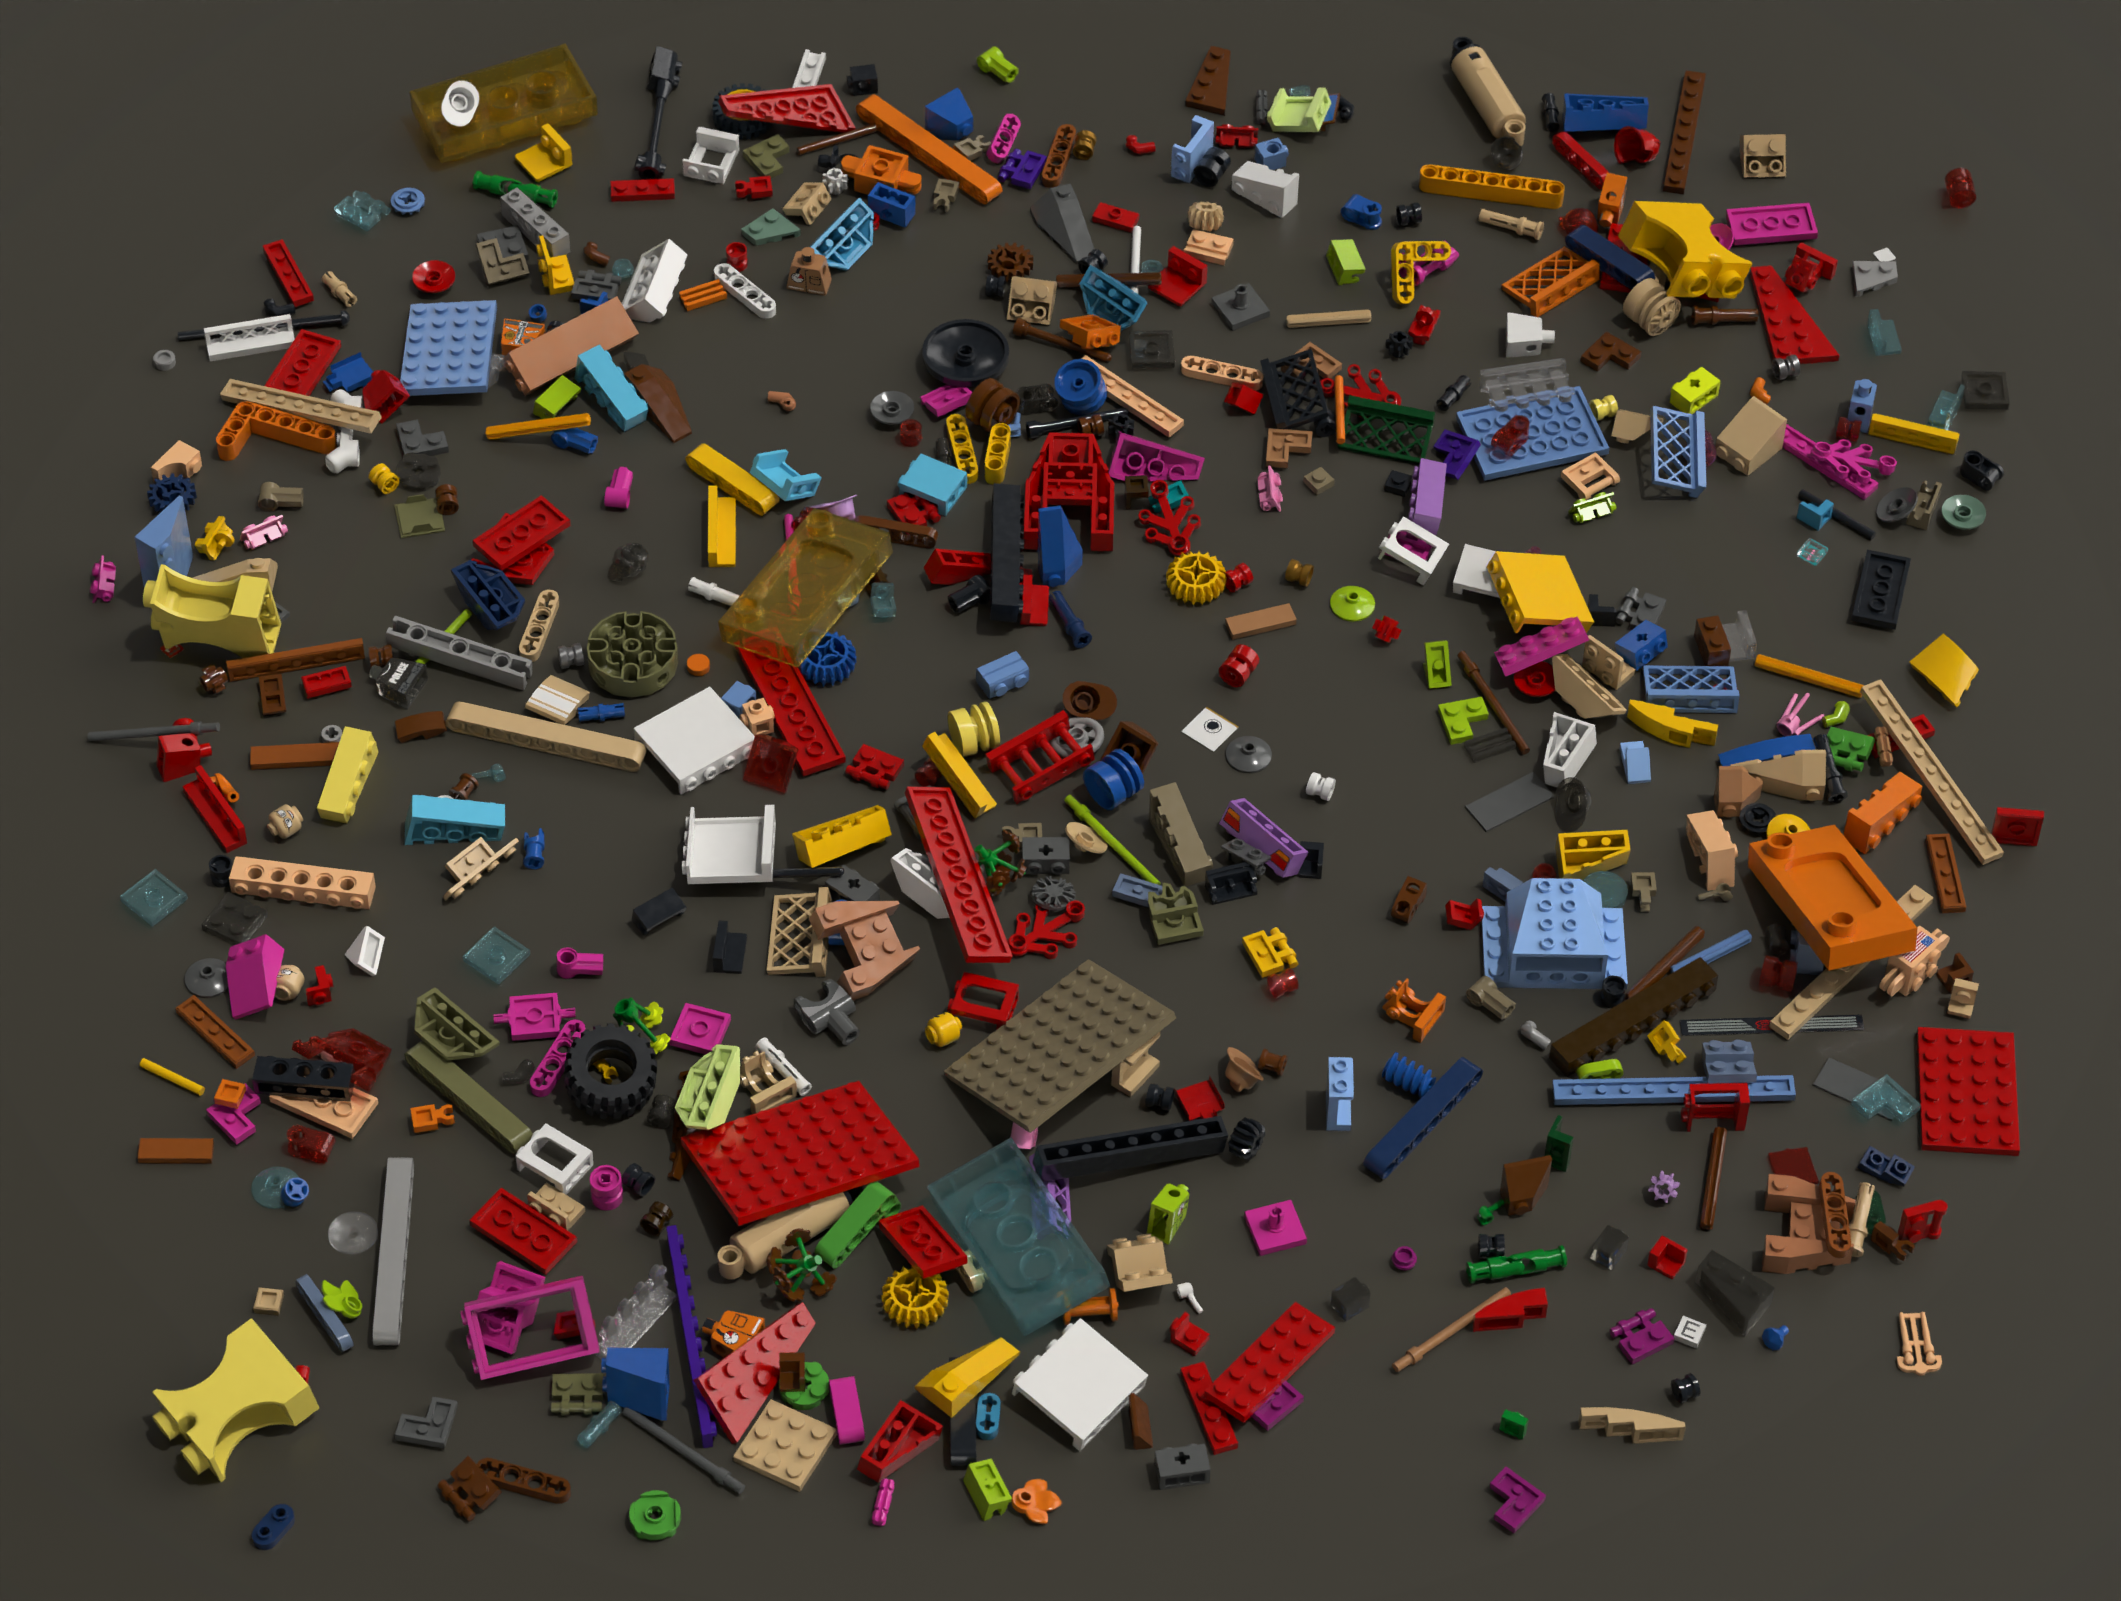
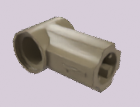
M265 482L260 486L258 506L261 510L268 512L274 511L278 507H302L304 502L303 488L279 487L276 483Z
M1482 976L1466 991L1467 998L1472 1004L1478 1007L1483 1005L1501 1020H1506L1515 1009L1516 1003L1500 992L1496 983L1488 976Z

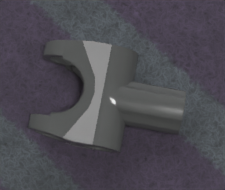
M832 979L822 982V988L827 995L824 1000L813 1002L802 996L793 999L799 1017L813 1034H817L828 1027L846 1045L854 1042L859 1036L860 1030L847 1017L856 1011L855 1004L848 993Z

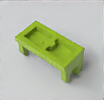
M1353 239L1331 240L1326 257L1338 285L1359 282L1358 277L1351 276L1363 274L1365 267Z
M562 375L535 401L533 414L538 415L542 419L554 418L571 399L578 397L576 394L581 392V388Z
M992 1459L968 1465L963 1481L983 1521L990 1520L993 1512L997 1509L1000 1515L1004 1514L1008 1503L1012 1501V1497Z

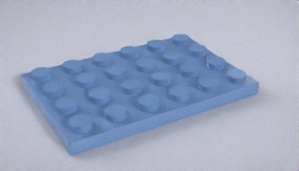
M496 300L410 305L400 382L410 396L487 392L497 313Z
M1580 386L1456 412V420L1463 435L1476 439L1481 444L1474 455V459L1484 481L1583 460L1595 452L1599 456L1609 454V446Z

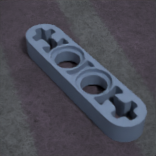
M306 1274L296 1279L295 1284L299 1293L337 1348L344 1352L353 1347L354 1344L348 1331L334 1311L322 1300L323 1295L309 1275Z

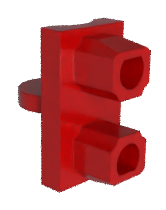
M1420 305L1408 331L1409 336L1413 337L1414 343L1425 345L1429 341L1441 315V310H1431L1430 307Z

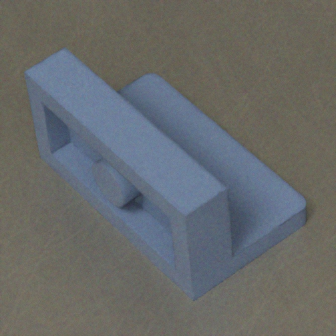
M1489 867L1484 872L1482 887L1506 902L1507 892L1523 884V882L1502 868L1496 871Z

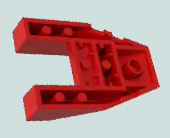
M1048 434L1040 451V456L1037 462L1034 463L1032 472L1026 480L1024 549L1038 550V509L1046 508L1047 504L1092 505L1091 551H1113L1114 481L1111 480L1109 469L1103 461L1102 453L1094 434Z

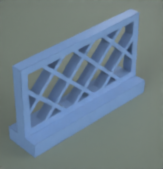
M1652 406L1650 409L1652 484L1687 491L1690 497L1697 498L1706 488L1704 412L1696 411L1694 414ZM1657 414L1663 415L1668 422L1663 425L1657 418ZM1676 420H1686L1687 427L1683 429ZM1671 424L1678 434L1673 436L1666 427ZM1660 431L1668 439L1667 442L1663 443L1658 438V433ZM1679 436H1682L1687 442L1685 448L1676 440ZM1672 443L1679 452L1673 455L1666 446ZM1660 450L1669 458L1666 462H1663L1658 456ZM1679 455H1682L1687 460L1685 467L1677 459ZM1671 461L1679 469L1675 474L1667 466ZM1662 469L1670 478H1659L1658 471ZM1682 473L1688 479V484L1682 483L1677 476Z
M1643 666L1646 703L1675 708V712L1737 713L1739 690H1737L1734 666ZM1649 674H1658L1660 677L1655 679ZM1673 674H1681L1683 677L1677 679ZM1696 674H1703V675L1706 676V677L1701 680L1700 678L1696 677L1695 675H1696ZM1725 674L1729 675V677L1724 680L1718 675ZM1667 679L1673 684L1668 687L1662 682ZM1690 680L1694 682L1695 685L1691 687L1687 685L1685 682ZM1713 680L1714 682L1718 683V685L1713 687L1710 684H1708V682Z

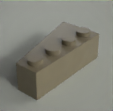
M1176 782L1151 789L1149 820L1180 880L1185 887L1205 881L1206 871L1213 869V862L1211 857L1207 856L1203 842L1199 838Z

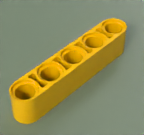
M704 443L700 444L685 457L687 465L694 472L731 497H735L737 501L760 516H763L779 503V496L756 477Z

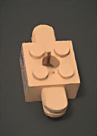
M1919 925L1917 927L1916 951L1889 957L1885 977L1882 979L1879 988L1883 991L1887 990V994L1891 997L1898 991L1904 996H1908L1912 991H1917L1927 977L1931 978L1938 969L1937 961L1941 956V951L1949 943L1950 937L1946 934L1942 935V931L1938 928L1933 933H1930Z

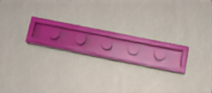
M1786 424L1782 446L1784 449L1863 500L1878 489L1879 483L1872 478L1866 484L1858 482L1856 480L1857 474L1850 468L1847 478H1837L1834 474L1835 469L1826 461H1818L1812 456L1811 449L1816 442ZM1837 460L1840 464L1847 466L1842 461Z

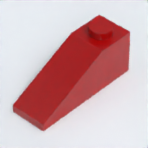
M934 549L923 568L931 583L951 585L970 580L975 575L984 576L990 574L991 554Z

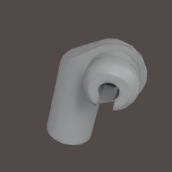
M1526 1021L1521 1026V1034L1545 1050L1551 1040L1536 1030L1537 1026L1533 1021Z

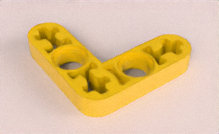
M1404 241L1395 243L1392 246V296L1396 303L1407 304L1414 298L1413 261H1442L1448 259L1451 255V247L1447 242ZM1420 245L1425 248V255L1423 257L1417 254V248ZM1440 248L1444 251L1442 254L1432 253V249ZM1399 249L1405 250V254L1399 253ZM1401 267H1404L1407 271V276L1404 279L1400 278L1398 273ZM1407 282V285H1399V283ZM1400 292H1405L1407 294L1406 297L1400 296Z

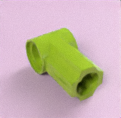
M995 46L976 59L979 68L983 72L988 73L991 71L1005 82L1011 83L1018 74V68L1007 61L1001 50Z

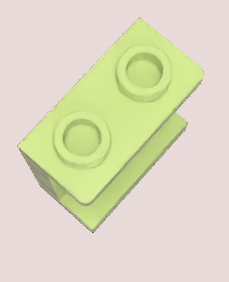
M1280 88L1274 97L1271 109L1267 113V121L1270 123L1273 132H1319L1331 105L1326 88H1318L1314 97L1287 96L1285 89Z

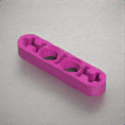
M570 1020L562 1028L530 1079L533 1095L545 1097L551 1093L564 1073L566 1053H560L557 1049L561 1046L571 1047V1043L576 1037L581 1039V1032L585 1031V1025L582 1021ZM554 1063L557 1064L559 1068L554 1071H550L546 1069V1066Z

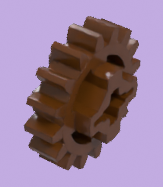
M1005 242L1004 247L998 244L997 250L991 249V254H988V270H991V275L997 274L998 278L1005 276L1006 282L1012 279V276H1029L1030 270H1033V255H1030V249L1024 250V245L1017 247L1016 242L1012 246Z

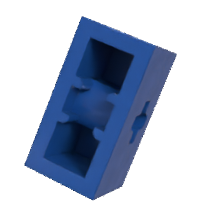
M877 182L868 195V207L873 212H876L879 218L906 228L915 215V196Z
M1644 620L1615 642L1616 653L1635 670L1640 669L1668 647L1666 630L1648 620Z

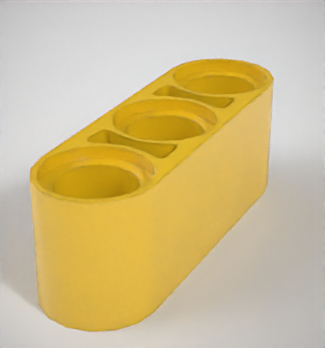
M1004 423L995 424L991 428L985 458V480L992 485L994 483H1002L1006 473L1011 447V429Z

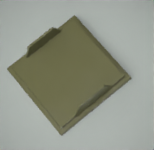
M424 494L408 496L406 503L394 505L401 539L445 532L442 514L437 511L436 498L427 499Z

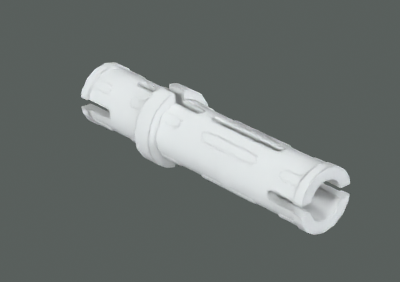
M692 577L689 585L692 586H688V591L703 595L707 600H716L745 611L748 614L754 608L751 604L754 605L755 600L717 587V584L713 582L709 584L695 577Z
M762 1038L756 1043L755 1049L760 1053L765 1052V1058L771 1063L773 1068L784 1078L793 1077L800 1096L806 1095L811 1090V1083L786 1060L785 1054L781 1050H777L767 1038Z

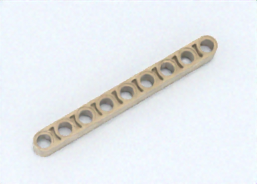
M455 702L446 720V726L458 733L631 772H636L640 769L647 752L645 745L638 741L465 702Z

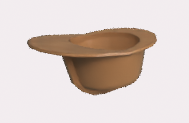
M1227 1048L1230 1060L1225 1070V1075L1230 1080V1085L1235 1091L1249 1090L1259 1080H1264L1257 1066L1248 1056L1235 1048Z

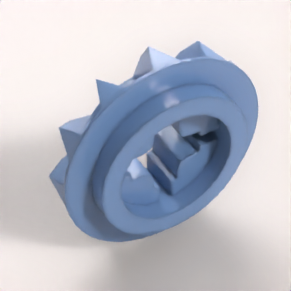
M403 188L392 195L391 207H394L395 212L400 211L402 215L406 212L412 215L413 211L420 212V208L424 207L425 197L418 189Z

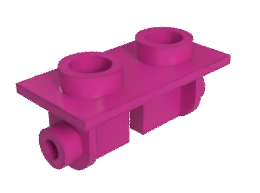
M104 555L101 556L98 563H94L92 569V576L95 577L90 588V593H93L92 603H95L97 598L108 602L114 597L116 567L112 562H104Z

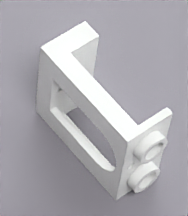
M698 127L695 147L689 159H683V174L691 178L724 184L739 152V135ZM707 149L726 153L720 166L701 162Z
M1403 516L1399 524L1394 522L1388 534L1391 537H1385L1379 546L1382 552L1378 559L1381 560L1386 552L1419 572L1420 575L1416 582L1424 586L1449 544ZM1401 531L1409 532L1436 548L1428 562L1398 544L1396 540L1397 533Z
M545 1124L540 1130H536L531 1140L516 1153V1164L519 1172L524 1167H527L555 1184V1188L566 1195L594 1165L593 1154L590 1149L548 1124ZM548 1141H552L575 1155L562 1171L536 1156Z

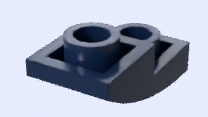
M1869 1146L1857 1168L1883 1181L1905 1186L1915 1166L1895 1154L1890 1158Z

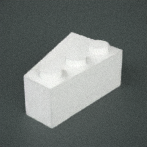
M1247 161L1232 175V190L1281 218L1297 205L1299 174L1297 173L1290 175L1284 173L1282 169L1274 171L1270 170L1266 165Z

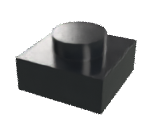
M1391 470L1385 483L1384 491L1405 497L1412 483V475Z

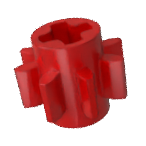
M1385 615L1382 620L1376 618L1372 627L1376 630V637L1389 643L1392 638L1398 639L1402 631L1397 628L1398 621Z

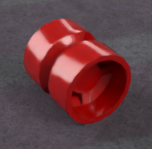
M1242 644L1236 645L1228 658L1219 667V675L1228 685L1241 687L1257 667L1260 659L1252 648Z

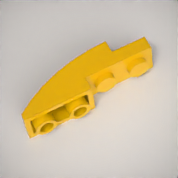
M1630 699L1627 717L1644 731L1667 742L1687 748L1691 747L1692 742L1715 746L1718 731L1717 724L1674 716L1675 708Z

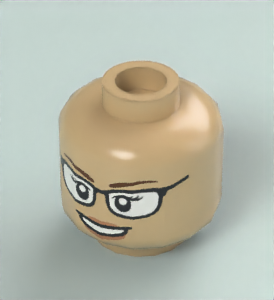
M285 804L269 814L270 823L267 824V827L273 836L278 835L282 839H286L301 829L303 817L295 806L291 807Z
M294 965L281 966L276 978L277 986L274 996L280 1000H291L298 996L305 982L304 975L298 967Z

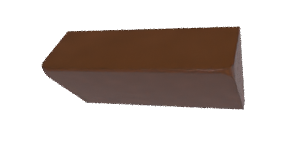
M1130 1393L1128 1409L1133 1448L1135 1450L1153 1448L1148 1406L1136 1394Z

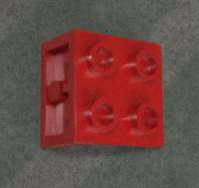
M1173 246L1168 250V266L1160 272L1162 275L1161 285H1148V289L1181 307L1207 283L1208 265Z

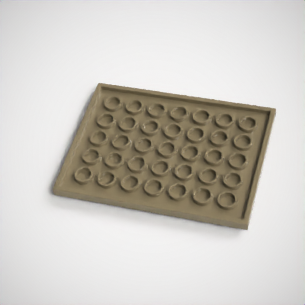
M1088 959L1066 977L1062 978L1056 985L1044 992L1034 1002L1027 1005L1025 1009L1009 1019L1006 1025L991 1033L981 1043L955 1061L944 1072L949 1080L1031 1133L1173 1022L1176 1016L1171 1009Z

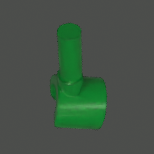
M1500 1199L1488 1208L1487 1206H1482L1479 1209L1477 1219L1483 1226L1493 1221L1494 1216L1492 1213L1505 1204L1504 1200Z

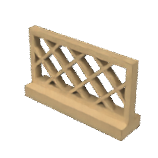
M819 887L818 893L774 895L767 963L768 975L815 972L816 977H826L828 937L818 940L812 925L804 929L800 924L807 918H810L815 908L833 902L828 887ZM807 901H815V905L808 910L802 907ZM790 902L792 904L785 912L780 909V903ZM797 909L800 910L803 914L796 920H793L790 915ZM786 919L791 924L782 931L778 928V924ZM797 928L801 933L794 939L790 938L787 934ZM807 936L811 943L803 948L798 943ZM784 938L789 943L780 950L776 943ZM793 947L800 951L792 958L785 954ZM804 955L809 958L808 965H798L796 963ZM781 957L787 961L782 966L774 967V962Z

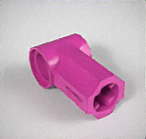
M619 467L614 470L610 487L606 488L605 506L628 509L633 472L628 470L627 467Z
M562 948L556 955L557 974L565 979L572 978L576 974L602 975L604 954L577 953L572 948Z

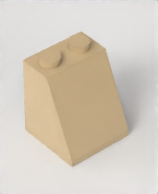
M1753 396L1717 437L1714 453L1748 476L1782 449L1787 419Z

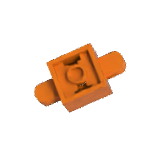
M869 145L862 159L847 155L841 161V171L843 174H847L848 177L854 178V191L869 195L877 182L911 194H917L921 190V175L908 171V155Z

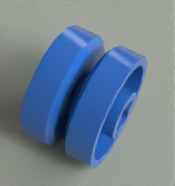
M1085 359L1071 360L1065 363L1055 376L1056 391L1064 408L1070 413L1089 415L1097 411L1104 404L1107 397V387L1098 367L1093 362Z

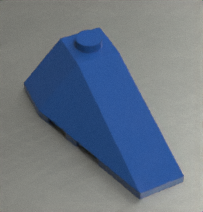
M1061 505L1039 508L1038 571L1042 585L1049 587L1065 585L1082 566V546L1078 542Z

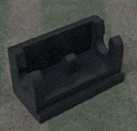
M1247 862L1206 871L1205 887L1212 905L1255 896L1258 893L1255 885L1257 883L1256 875L1252 865Z
M670 888L633 909L632 922L636 924L643 935H646L651 928L672 916L684 914L687 907L675 890Z

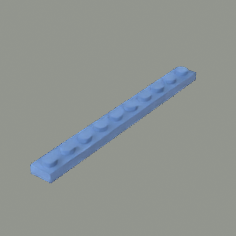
M1793 1075L1757 1076L1756 1082H1745L1748 1083L1750 1101L1795 1100L1796 1093ZM1707 1077L1553 1080L1552 1089L1554 1105L1684 1103V1094H1688L1689 1084L1714 1083H1708ZM1736 1093L1699 1094L1695 1096V1102H1734Z

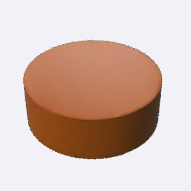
M694 654L688 658L687 670L691 675L703 676L708 673L710 661L707 656Z

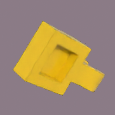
M1662 1021L1647 1035L1659 1054L1664 1055L1667 1053L1668 1058L1672 1062L1676 1060L1678 1064L1686 1059L1682 1050L1676 1046L1680 1038L1668 1021Z

